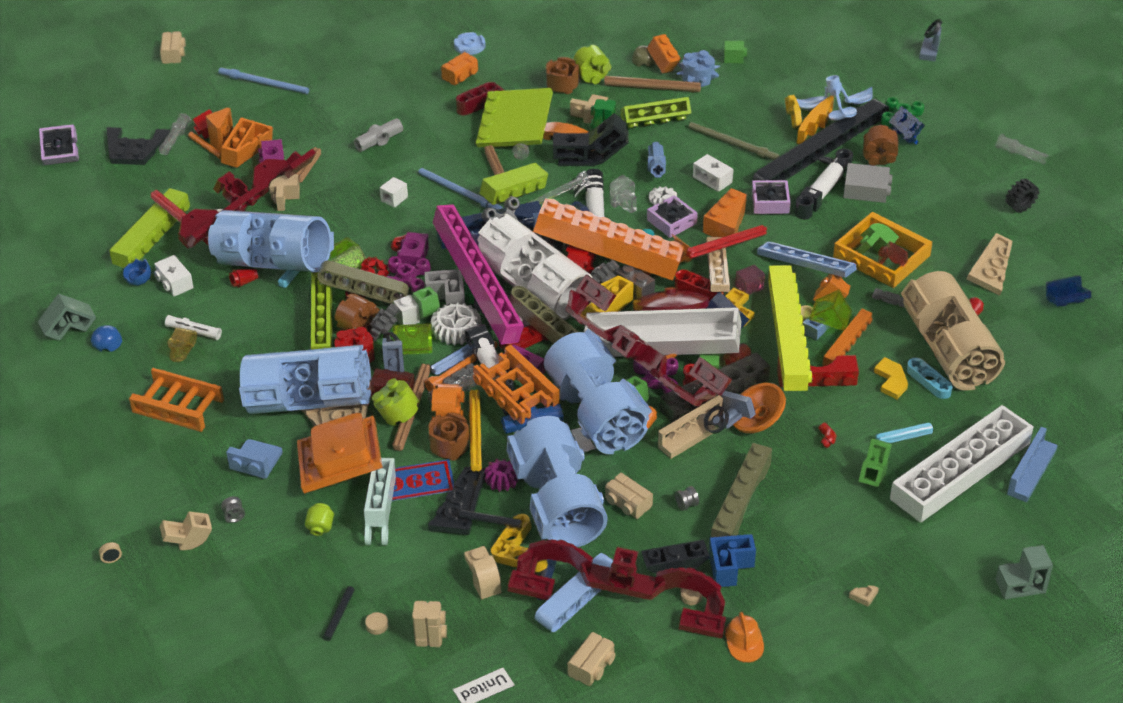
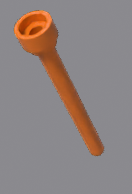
M470 355L441 375L431 376L424 381L426 389L433 393V389H436L435 383L442 384L444 378L451 377V374L465 368L470 363H474L476 361L474 355Z

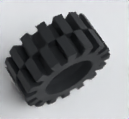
M1026 178L1020 179V182L1016 181V185H1012V189L1007 191L1009 194H1006L1005 199L1012 209L1020 213L1027 211V208L1030 209L1032 207L1031 204H1035L1034 200L1038 199L1037 195L1040 193L1039 188Z

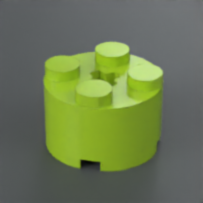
M596 45L580 48L573 57L575 64L579 65L580 77L588 83L598 84L611 69L609 59Z
M395 378L390 379L386 386L372 396L375 408L389 425H396L395 422L401 421L404 423L409 420L418 410L417 403L420 404L419 399L405 381H397Z

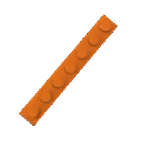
M863 308L859 311L824 355L822 365L827 366L835 360L836 356H843L846 352L850 351L851 345L856 343L862 331H865L867 325L871 324L873 320L871 312Z

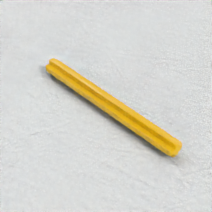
M471 390L469 392L471 470L479 472L482 469L480 391Z

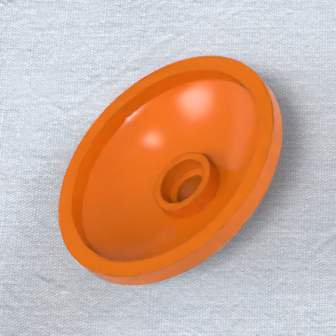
M760 383L748 388L740 395L752 399L756 415L751 419L742 417L733 425L738 431L743 433H757L771 427L784 411L786 404L784 392L779 386L772 383Z

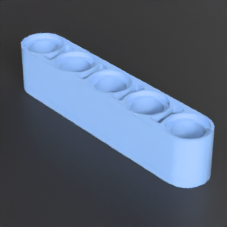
M604 553L598 554L593 559V564L610 567L613 559ZM579 571L537 610L535 620L551 632H556L602 589L588 587Z

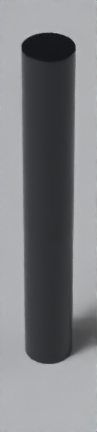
M460 510L459 518L516 528H521L522 520L466 510Z
M347 586L323 635L325 641H331L355 591L352 586Z

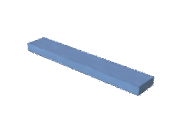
M770 241L757 249L758 255L845 278L857 270L855 263Z

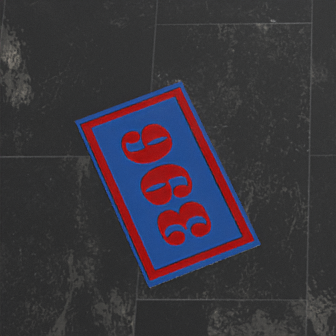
M449 459L395 468L396 479L392 501L451 492L454 488V479Z

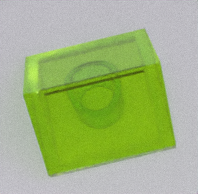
M840 290L816 299L809 320L844 331L852 310Z
M431 323L393 325V333L402 341L403 354L432 353Z

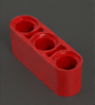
M678 270L675 274L676 290L692 291L707 295L709 302L718 293L711 292L710 279L688 270Z

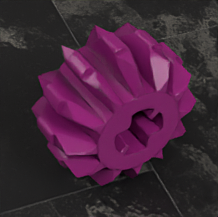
M504 458L502 461L496 459L495 463L489 462L485 470V482L491 487V490L498 489L500 493L501 490L505 489L508 492L509 488H515L516 483H518L519 479H517L511 461L507 462Z

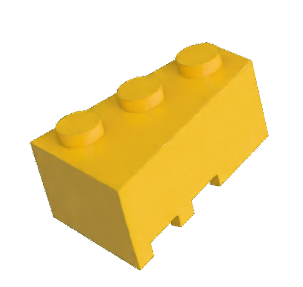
M619 275L601 283V285L614 293L616 297L607 311H603L591 302L582 311L583 315L586 316L587 313L620 312L633 300L634 283Z

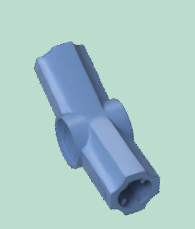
M652 142L648 146V171L655 178H660L666 170L663 145H660L659 142Z

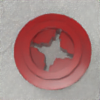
M369 256L361 264V270L375 274V270L372 269L375 266L379 270L376 274L387 277L389 274L387 270L388 265H385L383 260L377 259V256L374 258Z

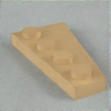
M996 233L968 274L967 280L1000 296L1013 241Z

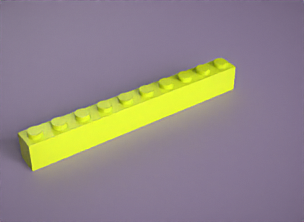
M791 265L769 266L768 283L784 391H808V383H812V371H810V359H808L806 336H804L803 316L801 315V304H799V293H797L796 273H792Z

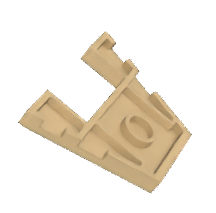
M370 382L369 388H367V390H371L372 394L373 388L372 383ZM369 403L364 405L304 409L302 412L316 426L353 413H361L364 419L366 418Z

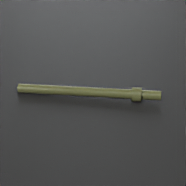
M693 122L689 124V128L756 153L759 157H767L772 160L780 157V155L770 152L762 146H754Z

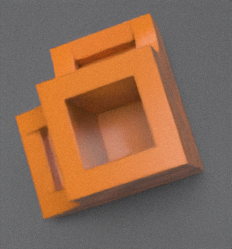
M829 274L821 281L813 300L818 304L830 302L837 307L848 296L850 285L841 276Z

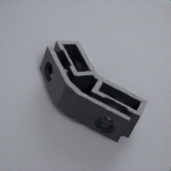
M613 113L591 132L553 133V159H559L558 166H596L604 163L629 143L626 122Z

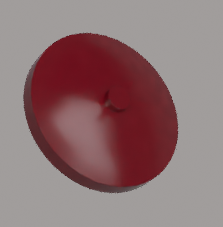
M674 287L665 288V291L644 295L633 301L634 311L705 309L709 306L707 295L692 291L676 290Z

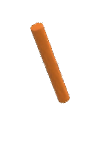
M194 132L188 134L190 139L221 159V151Z

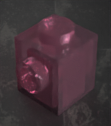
M755 264L736 272L735 286L747 294L764 289L765 274Z

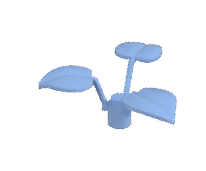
M833 75L826 78L827 87H825L824 97L817 96L796 100L801 109L813 110L820 102L827 98L828 92L830 95H836L839 110L831 112L829 119L841 120L846 117L855 116L857 110L854 107L842 109L839 98L840 90L845 97V102L853 104L870 101L873 97V90L870 87L857 94L847 96L842 83H840L839 76Z

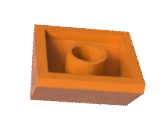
M225 108L206 116L210 143L219 151H221V147L234 129L230 108Z

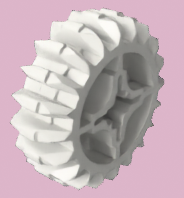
M457 302V304L450 303L449 306L443 305L442 308H438L437 312L433 313L431 331L435 339L440 340V343L446 342L447 345L453 343L454 346L460 343L462 345L463 342H467L465 329L481 325V316L477 309H473L472 305L466 306V303L460 305Z

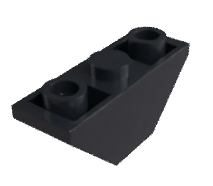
M704 540L641 550L646 569L655 574L659 571L679 567L696 570L709 559V553Z

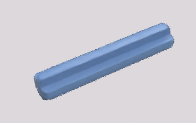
M467 344L431 365V372L434 375H439L473 354L472 347H469Z

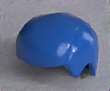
M135 259L133 263L128 264L123 270V277L126 282L134 286L145 284L151 276V269L146 259L143 261Z
M111 325L100 326L91 335L92 346L100 352L102 349H108L112 352L120 347L123 342L119 331Z

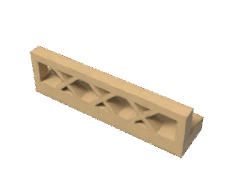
M718 395L659 430L658 448L672 459L712 435L713 433L708 432L704 427V418L707 412L715 405L723 406V398ZM719 410L714 411L710 415L708 421L712 420L713 416L718 414ZM708 425V428L710 430L718 429L714 425Z

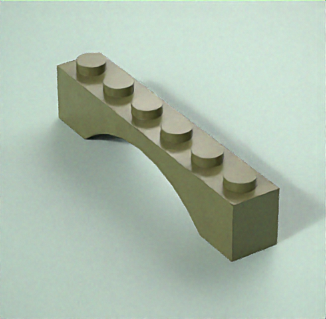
M752 443L711 528V538L738 535L749 501L756 487L765 478L770 468L772 448Z

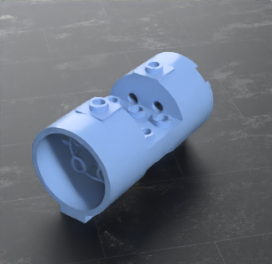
M223 210L215 216L217 219L214 225H210L208 235L210 253L215 255L216 262L222 265L318 272L321 263L328 261L331 251L334 250V232H330L327 222L319 216Z
M588 329L584 333L577 332L566 335L555 342L545 356L544 368L553 384L559 389V398L562 401L566 399L570 403H580L577 416L578 423L582 428L581 433L587 439L591 438L596 448L602 453L614 454V451L620 449L626 451L636 445L648 430L646 427L649 420L648 415L652 410L634 385L625 379H622L620 382H611L614 374L613 364L616 362V359L602 339Z
M363 345L245 355L240 367L239 390L242 406L246 408L249 414L368 404L371 390H367L370 385L371 371L367 351H362Z
M542 416L528 421L527 426L521 431L517 430L514 435L508 436L506 451L517 479L523 478L528 485L540 489L538 493L531 494L529 509L541 539L565 540L576 547L586 545L596 539L607 525V514L603 507V495L598 491L596 484H593L588 477L576 474L578 470H581V463L584 461V451L579 448L577 441L574 440L567 423L560 421L555 416Z

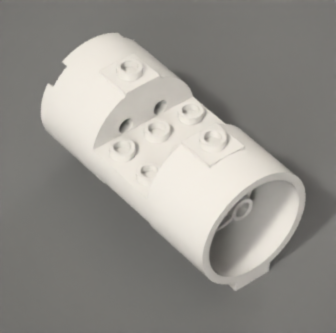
M504 214L500 219L497 217L493 220L489 219L478 232L480 235L477 241L480 242L478 247L491 270L513 287H525L563 320L569 318L571 315L567 313L565 308L568 305L570 290L576 291L585 275L592 276L511 215Z

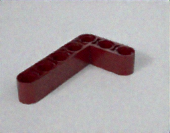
M487 82L456 96L457 114L466 116L483 109L488 92L505 90L495 82Z

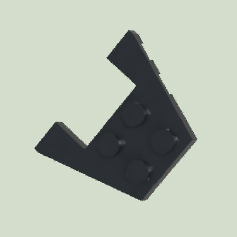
M107 127L111 164L145 165L154 156L156 149L165 144L166 138L170 139L172 136L171 130L156 129L152 140L144 138H121L123 134L122 128Z

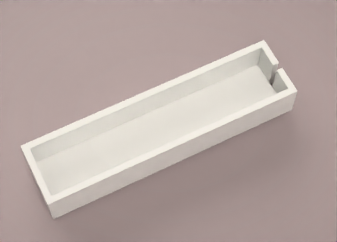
M738 308L587 313L586 315L588 319L604 330L618 325L625 326L663 355L739 353L741 318ZM600 337L613 356H623L611 347L612 343Z

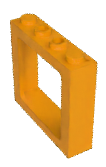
M871 212L835 243L833 257L855 263L857 270L894 288L931 255L933 242ZM880 223L888 226L899 236L894 243L915 254L893 271L856 252L854 249L861 244L860 241L863 239L860 235L872 224Z

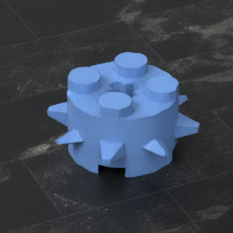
M701 50L700 52L685 53L682 62L678 63L682 71L677 74L682 75L683 81L700 82L701 87L709 85L711 80L719 77L715 69L720 66L715 65V60L709 55L708 51Z

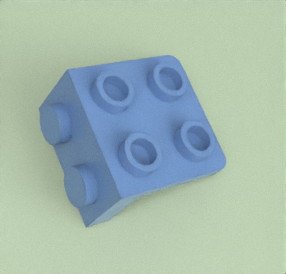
M248 439L241 449L230 447L226 453L230 469L266 479L283 451L281 447Z

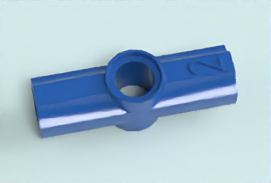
M557 404L554 407L549 406L548 408L539 409L536 406L531 407V418H525V423L522 425L517 420H513L510 415L501 417L505 434L517 430L520 431L527 426L528 421L542 416H555L560 421H563L561 405Z

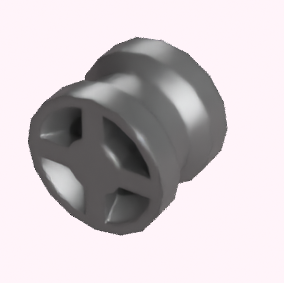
M693 486L687 487L684 491L678 490L675 492L676 503L682 511L687 510L689 506L699 505V497Z
M229 497L222 502L221 508L227 522L236 523L244 518L245 511L238 497Z

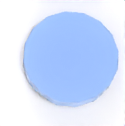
M474 32L462 33L457 39H454V49L460 54L466 52L474 55L482 52L485 48V38L482 35H476Z

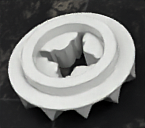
M659 186L658 189L653 188L649 192V200L654 205L658 203L661 205L664 200L674 195L677 197V193L673 191V188L668 189L667 186L664 188Z

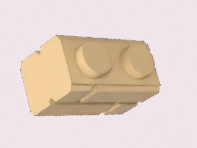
M180 31L173 33L163 32L160 48L163 64L171 62L180 63L182 56H185L184 47H186L185 38H182Z
M623 473L618 474L614 480L612 479L605 486L606 500L611 505L615 504L620 507L626 515H631L636 519L653 505V493Z
M416 601L412 616L415 645L440 647L442 645V638L447 637V625H443L446 622V611L441 610L440 602L429 601L427 603L426 601Z
M594 632L590 633L568 662V675L576 680H580V682L587 686H591L595 680H600L604 673V667L607 664L611 665L615 659L614 643Z

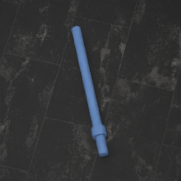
M219 69V74L230 76L232 79L239 78L299 93H309V88L242 73L236 69Z
M424 168L419 170L420 175L480 203L484 208H494L495 210L502 208L498 204L492 205L484 197Z

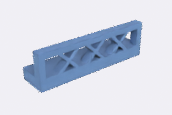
M1041 427L1015 470L1010 480L1007 495L1024 502L1029 500L1058 446L1044 440L1046 428Z

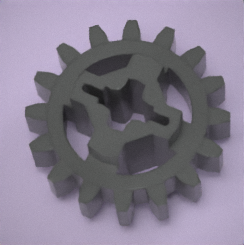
M614 260L607 264L603 262L590 275L601 284L616 277L614 273L620 266Z
M393 303L388 306L386 311L381 309L370 323L373 327L370 334L374 341H377L382 334L390 332L396 324L397 319L395 316L400 308Z

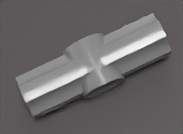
M398 118L381 126L372 125L367 133L354 139V145L359 152L376 144L385 145L390 137L403 131V125Z

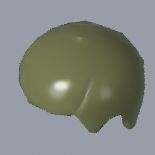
M647 45L638 46L633 53L632 62L638 67L642 64H646L649 67L656 63L647 50Z

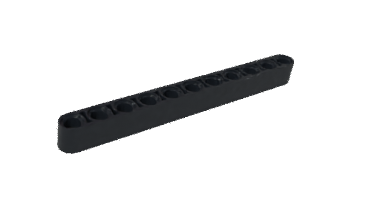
M877 99L870 100L856 109L857 114L855 116L838 120L759 169L754 174L752 180L789 179L819 160L821 155H827L881 121L882 114L889 112V106Z

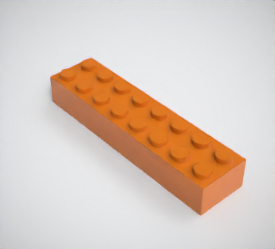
M546 198L533 230L537 234L670 280L674 279L684 247L678 242H670L658 235L652 236L641 229L635 230L629 228L626 224L615 223L606 217H598L589 211H581L572 205H563L557 200Z

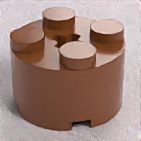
M559 57L557 61L550 60L546 64L547 88H551L552 91L571 94L579 84V65L575 64V60L567 57Z
M878 125L871 127L869 132L863 137V153L870 165H885L896 161L898 155V135L896 131L888 129V126Z
M349 294L347 296L349 298L346 301L342 300L337 307L335 313V320L338 321L337 327L344 331L364 327L370 333L373 328L370 323L380 309L373 302L357 294Z
M447 413V416L441 417L440 414L430 421L429 441L431 452L439 457L454 461L468 450L470 437L469 426L465 417L457 413Z

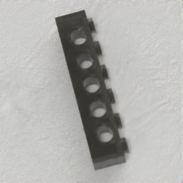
M757 352L719 369L732 379L725 391L740 394L754 385L765 383L769 380L770 365ZM695 380L682 386V388L694 395L703 386V383ZM673 391L660 396V411L671 423L698 408V406L689 403ZM711 399L702 402L701 405L705 404L706 402L710 401Z

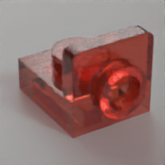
M891 241L886 246H882L878 252L880 264H883L887 258L901 266L908 262V252Z

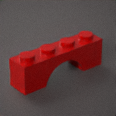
M856 355L836 356L831 364L823 367L810 366L812 383H808V386L857 385L859 369ZM778 357V381L779 387H783L780 361Z

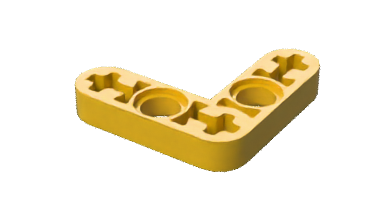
M519 514L513 518L522 520L521 528L507 526L492 546L491 554L495 562L517 568L518 559L514 558L528 549L520 546V544L532 528L530 518L526 514ZM516 536L513 540H507L509 537ZM548 561L538 562L535 572L545 570L548 566Z

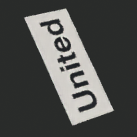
M501 668L453 690L461 703H475L514 686V683L505 669Z

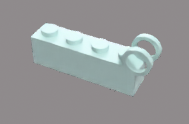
M381 458L383 468L371 472L364 509L365 545L371 544L372 527H382V545L388 544V521L396 479L394 458Z

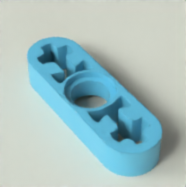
M912 358L908 361L907 373L940 399H947L951 396L953 388L951 382L920 358ZM930 376L933 377L934 380H927L925 379V377Z

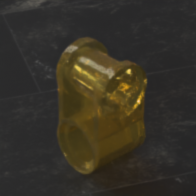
M179 327L174 330L173 335L167 342L171 350L170 359L172 361L181 362L187 358V355L197 341V332L195 330Z

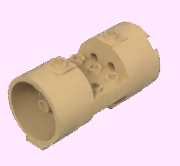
M935 271L925 274L917 280L911 279L901 292L904 298V307L931 347L951 383L960 390H975V386L984 382L986 385L992 382L1004 368V353L988 328L981 322L973 310L969 299L955 278L950 273Z

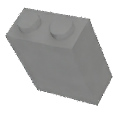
M848 163L844 198L886 203V196H890L891 186L889 185L892 184L893 176L889 175L890 168Z

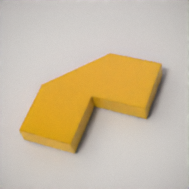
M789 95L785 98L786 114H791L792 128H799L802 124L801 109L795 95Z
M733 287L725 296L750 319L743 326L745 327L754 318L755 312L743 307L749 300V294Z
M886 357L875 366L874 373L888 379L881 386L880 392L898 400L908 388V382L902 366Z

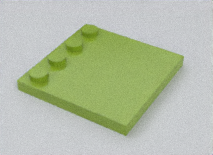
M540 88L488 92L476 140L477 147L542 144L553 94L552 89Z

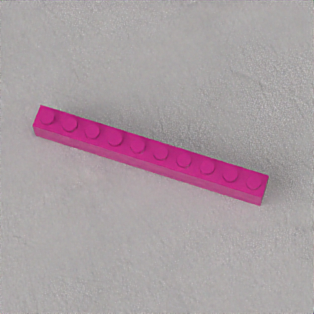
M454 204L438 205L432 223L501 344L518 343L524 327L518 314Z

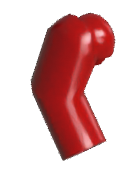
M406 235L394 238L391 244L392 250L396 252L398 250L401 251L402 239H405Z
M822 423L819 426V430L825 437L821 439V443L826 448H829L831 444L835 443L837 436L827 423Z

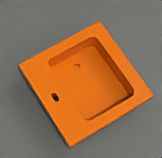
M353 413L316 425L311 429V436L297 440L301 488L304 493L383 468L374 416L363 419L361 413Z

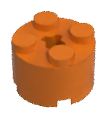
M435 383L436 389H433L432 411H436V416L440 414L441 417L447 416V413H457L463 416L461 402L464 403L465 392L462 391V387L459 384Z

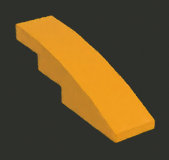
M831 95L820 102L803 120L798 129L797 144L803 143L807 135L814 136L818 127L825 128L829 114L833 110L834 96Z

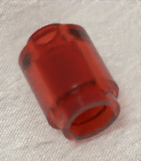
M740 344L739 353L724 354L725 365L731 369H737L750 358L751 350L746 344Z

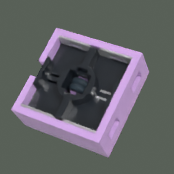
M74 124L39 129L41 157L44 165L79 161L78 147L75 144L77 143V132Z
M752 181L754 214H789L790 196L788 181Z
M674 195L664 200L661 205L658 203L648 208L647 221L671 238L673 237L671 234L676 235L697 224V212Z

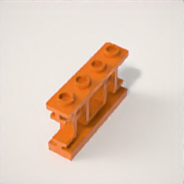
M512 345L505 348V354H498L499 363L488 369L483 363L480 364V367L478 365L473 366L474 382L480 385L488 396H492L498 405L504 408L511 418L517 420L521 425L525 423V418H531L530 408L541 402L546 408L550 404L553 407L559 404V389ZM511 367L513 370L507 373L506 370L510 369ZM499 375L500 377L495 379V381L492 379ZM512 379L514 381L517 379L523 386L512 391L506 386V380ZM535 389L537 393L531 396L530 393ZM523 398L524 400L521 401L519 404L516 402Z

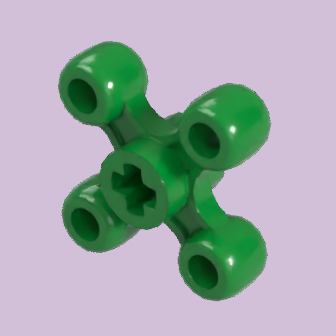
M895 97L886 99L885 104L889 106V112L882 114V125L891 127L895 122L898 125H907L910 131L915 132L919 130L921 120L917 116H921L924 113L923 102L914 101L910 106L907 103H899Z

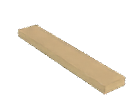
M706 237V242L722 237ZM726 248L708 253L711 292H730Z

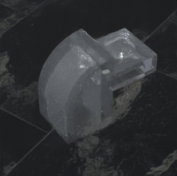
M621 175L610 184V204L613 208L620 205L630 213L635 212L637 201L635 182Z

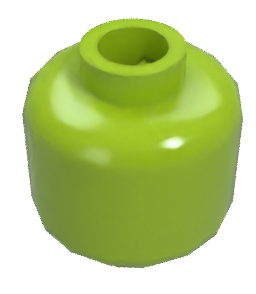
M314 504V506L307 510L305 527L315 536H322L323 533H328L333 523V511L326 504Z

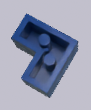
M753 535L710 538L709 558L714 580L721 587L737 586L738 569L755 567L756 548Z

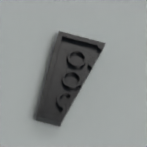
M465 466L454 483L453 490L447 494L444 504L438 508L435 518L429 522V531L470 535L473 520L459 518L460 510L476 512L485 479V468H482L479 472H473L471 467Z

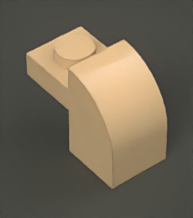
M592 94L588 102L572 98L570 101V116L583 118V123H591V119H594V116L590 114L591 105L595 104L596 99H604L606 101L608 97Z
M298 174L293 175L289 179L283 175L275 178L270 183L271 200H273L274 204H277L278 211H285V200L299 199L300 185Z
M190 511L183 523L163 520L160 524L163 541L178 543L180 550H189L200 546L206 541L212 530L209 514Z
M485 546L464 552L465 560L473 573V585L481 600L501 593V581L493 556H489Z

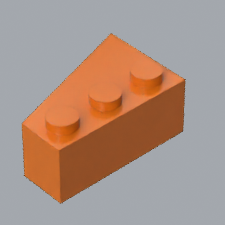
M241 117L221 147V163L236 168L259 152V148H262L261 141L272 140L273 127Z
M731 188L704 215L703 233L712 237H725L738 233L746 209L747 194Z

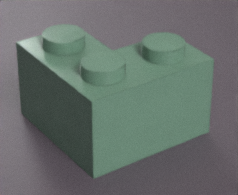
M58 293L38 323L45 336L61 340L70 326L86 332L96 319V316L89 304Z
M1044 545L1023 548L1019 563L1004 564L998 567L996 582L1004 600L1046 593L1053 564Z

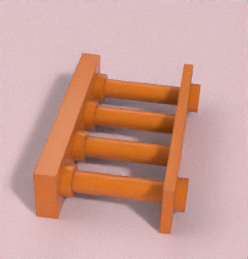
M156 368L151 369L154 383L144 396L133 393L129 398L133 413L200 432L205 428L203 413L212 400L220 403L224 401L221 386ZM160 386L170 388L161 401L151 399ZM177 391L187 393L179 405L169 404ZM194 396L204 398L196 410L186 408Z

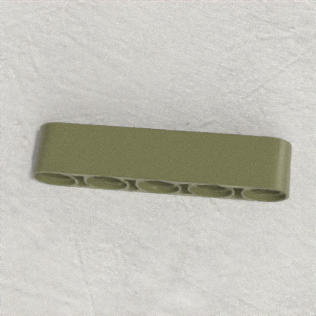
M333 261L322 262L318 272V280L322 284L390 304H394L395 300L408 295V285L402 281Z
M515 286L512 288L509 301L516 313L553 344L566 335L578 332L525 287Z

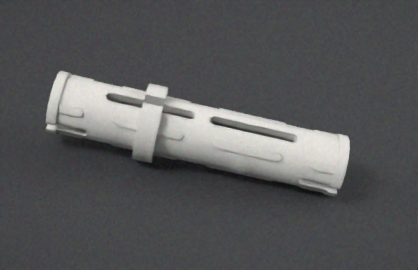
M168 315L165 319L166 327L179 329L183 333L190 332L219 340L222 330L220 328Z

